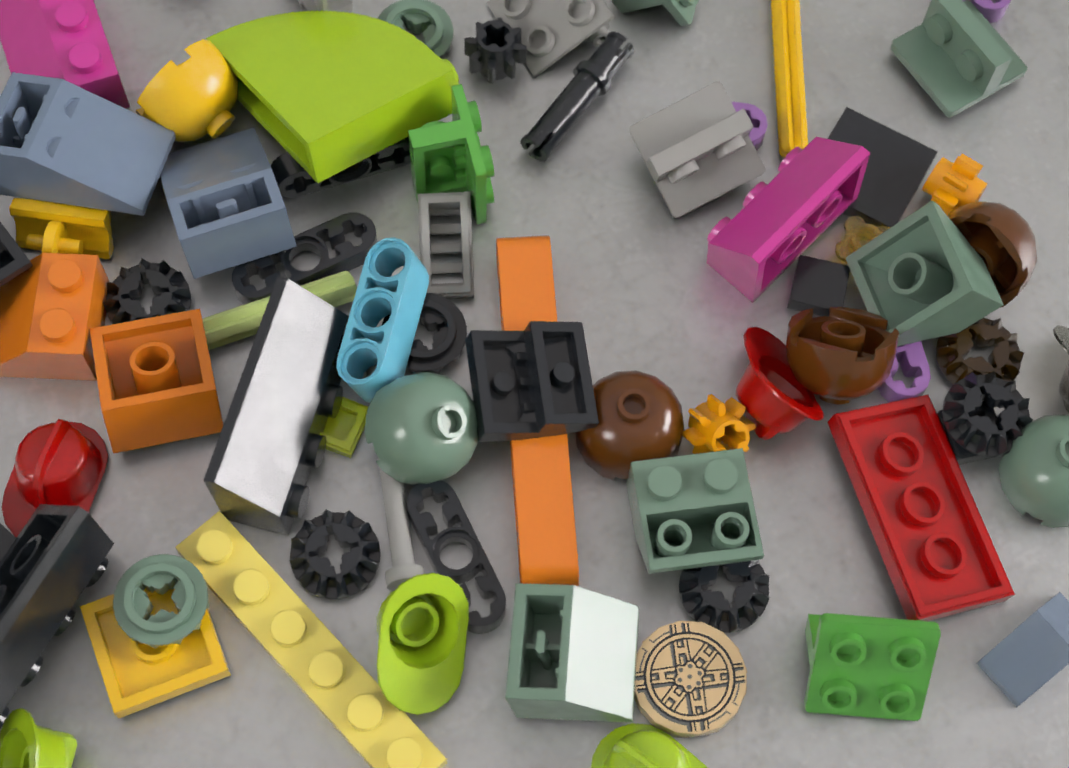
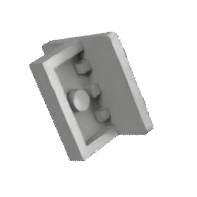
M718 81L633 124L629 129L637 149L674 218L682 217L761 176L765 172V166L748 135L754 126L744 108L736 112L722 83Z

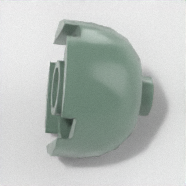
M420 372L396 378L390 384L379 389L367 409L365 422L367 444L373 443L375 453L380 459L376 463L383 472L398 482L413 485L418 483L429 484L455 475L469 463L479 441L475 403L467 391L449 377L429 372Z
M1045 415L1024 426L1021 429L1023 435L1012 441L1010 452L1004 454L1001 458L998 468L1001 488L1013 508L1022 515L1027 512L1034 518L1043 520L1040 523L1041 525L1051 528L1069 527V415Z

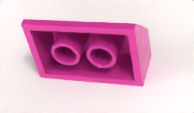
M94 0L0 1V40L11 73L64 79L123 108H130Z
M815 137L803 150L800 147H795L783 159L778 167L780 173L768 184L763 181L758 183L744 199V208L732 220L729 217H724L714 226L707 237L709 242L707 264L753 303L858 198L870 152L863 146L821 137Z

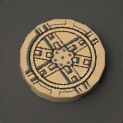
M680 620L659 627L642 642L637 653L634 699L638 710L654 727L673 737L706 736L718 732L737 714L746 694L747 669L739 648L724 632L704 622Z

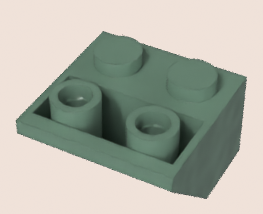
M743 448L631 462L626 487L635 538L649 574L763 559L764 552Z
M516 583L505 697L516 718L633 723L639 606L576 585Z

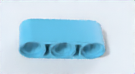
M395 237L378 241L370 248L365 258L337 357L336 368L339 376L368 403H371L379 389L390 384L396 378L404 376L429 285V275L425 266L409 245ZM404 266L398 274L391 277L397 268ZM391 315L389 320L385 324L377 327L379 321H381L384 317ZM377 365L375 371L370 376L362 379L364 373L370 367Z

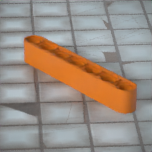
M550 236L496 238L502 331H524L530 321L557 322ZM567 434L510 440L520 583L579 586L578 552Z

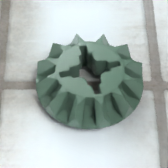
M401 0L388 6L377 18L396 25L405 30V25L408 30H412L415 34L422 33L423 43L439 57L444 54H450L451 43L454 37L453 24L449 15L433 2L428 0Z
M170 554L149 556L133 564L120 578L113 597L114 614L122 630L133 641L147 644L155 649L160 645L181 644L184 637L193 630L200 629L205 611L210 607L207 583L201 572L188 560ZM145 588L152 593L157 592L161 595L174 588L175 591L172 593L171 598L179 613L176 614L173 611L169 613L161 609L155 616H150L154 606L146 592H144Z

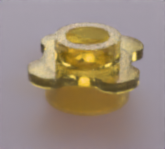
M859 216L849 217L844 223V230L846 232L844 239L836 244V256L848 265L846 257L863 246L860 244V241L870 242L888 230L889 227H876L867 224Z

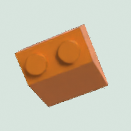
M42 253L30 260L33 267L0 287V377L97 381L90 329L105 326L106 310L103 302L106 301L107 282L110 281L98 255Z
M200 309L90 329L101 411L113 454L221 433L223 421Z

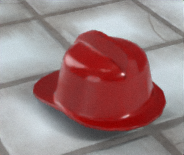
M749 327L743 337L750 363L736 388L735 394L739 403L746 407V418L755 424L756 428L753 430L756 435L763 440H768L777 433L786 434L793 431L808 418L815 421L822 420L824 413L814 394L795 379L787 361L786 345L767 330L759 327Z
M58 419L56 423L41 425L30 431L18 445L15 465L4 490L1 506L4 522L16 538L40 504L80 506L88 513L90 512L97 490L105 474L109 458L105 441L96 430L82 423Z

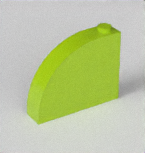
M339 11L289 12L250 20L206 38V40H209L219 49L238 80V101L317 183L408 137V130L420 128L429 122L439 121L452 114L451 86L459 85V77L452 63L446 58L441 59L411 33L377 18Z

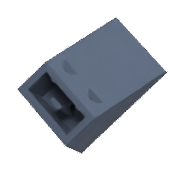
M12 72L0 96V195L144 216L175 141V132L64 79Z
M254 127L169 153L160 177L176 232L194 279L297 247L283 198Z

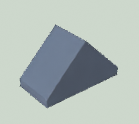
M1061 592L1036 610L977 662L980 668L1016 707L1021 705L1069 664V601Z

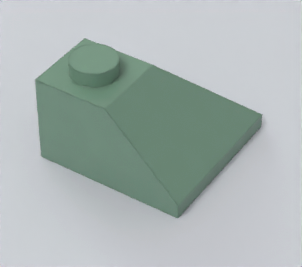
M930 201L846 257L867 311L888 320L886 331L892 333L895 328L898 330L897 346L959 333L1004 305L982 258L938 203Z

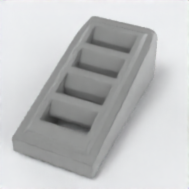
M470 192L418 194L420 261L427 269L429 275V285L426 293L437 294L445 298L474 297ZM430 216H461V223L430 224ZM461 234V242L431 243V235ZM462 253V262L431 263V254ZM463 273V283L432 284V274Z

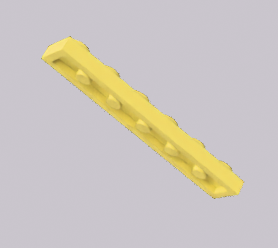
M220 511L175 547L182 558L195 565L212 592L371 768H443L447 764V758L404 711H400L386 699L379 684Z

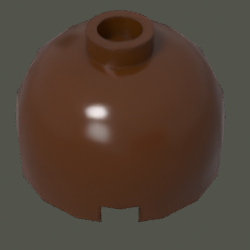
M976 201L960 206L947 216L984 261L1004 304L1002 307H1004L1024 289L1032 276L1037 263L1035 236L1024 218L1015 210L1001 203Z
M830 307L829 316L813 318L814 308H811L791 317L788 323L786 340L787 361L795 379L810 392L819 395L822 401L836 405L849 403L852 399L864 397L877 390L889 377L897 352L899 332L896 328L892 333L886 331L888 320L882 316L860 309Z
M637 370L614 372L599 379L593 385L599 424L595 428L579 431L575 434L576 446L588 466L602 477L611 480L617 477L625 480L628 479L631 462L675 457L678 455L683 438L682 434L685 430L682 405L672 388L656 376Z

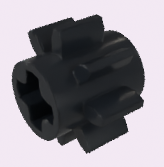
M499 17L497 20L487 21L484 24L477 22L476 38L467 37L464 40L465 55L469 56V72L471 74L479 72L488 79L489 83H493L494 80L504 79L507 76L514 79L515 63H526L527 46L521 44L522 29L520 27L512 29L509 24Z

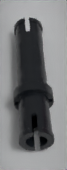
M615 31L609 32L593 55L575 67L573 70L574 78L527 135H524L520 140L524 150H527L532 144L534 145V148L528 153L531 157L545 162L550 157V153L597 96L605 95L611 88L612 77L625 61L634 54L631 42L627 43L623 49H620V46L627 40L625 36Z

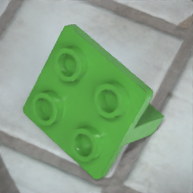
M462 84L451 86V122L433 121L420 128L408 130L412 183L417 202L418 194L470 192L471 208L477 225L487 222V204L494 203V193L490 177H494V166L489 146L480 145L478 133L482 132V124L476 101L467 102Z
M824 613L822 615L808 614L805 637L810 672L804 698L805 710L810 713L907 721L920 720L941 636L939 624L930 621Z

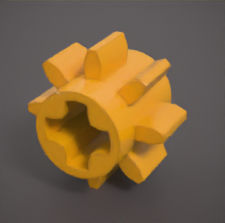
M962 153L954 163L942 157L926 180L922 191L933 197L931 201L938 203L946 215H948L960 206L978 201L988 183L977 177L983 165Z
M713 394L708 395L707 402L699 404L695 409L690 408L688 410L690 414L688 421L689 429L683 431L682 436L692 445H695L692 453L699 454L743 448V452H748L749 432L755 429L756 426L743 415L746 407L733 397L723 403Z

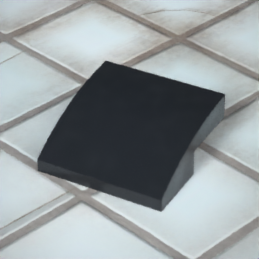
M530 321L524 331H470L465 339L473 402L476 408L479 442L556 436L592 429L599 424L582 322Z

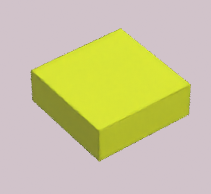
M342 397V403L335 418L328 417L324 432H320V435L326 436L327 450L352 458L365 429L368 406Z

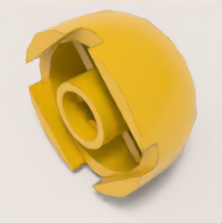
M202 39L184 49L191 58L179 65L170 60L162 67L145 87L137 101L142 108L136 109V113L174 131L176 135L175 141L177 142L196 141L206 134L215 139L224 133L235 119L230 110L238 99L237 77L219 49L209 40Z

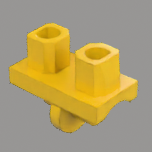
M16 197L13 198L9 206L10 215L14 218L16 225V243L20 248L39 250L42 253L98 255L101 259L110 260L114 251L111 211Z

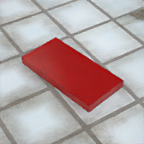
M929 394L836 413L828 420V426L907 620L931 621L1001 603L1015 595Z

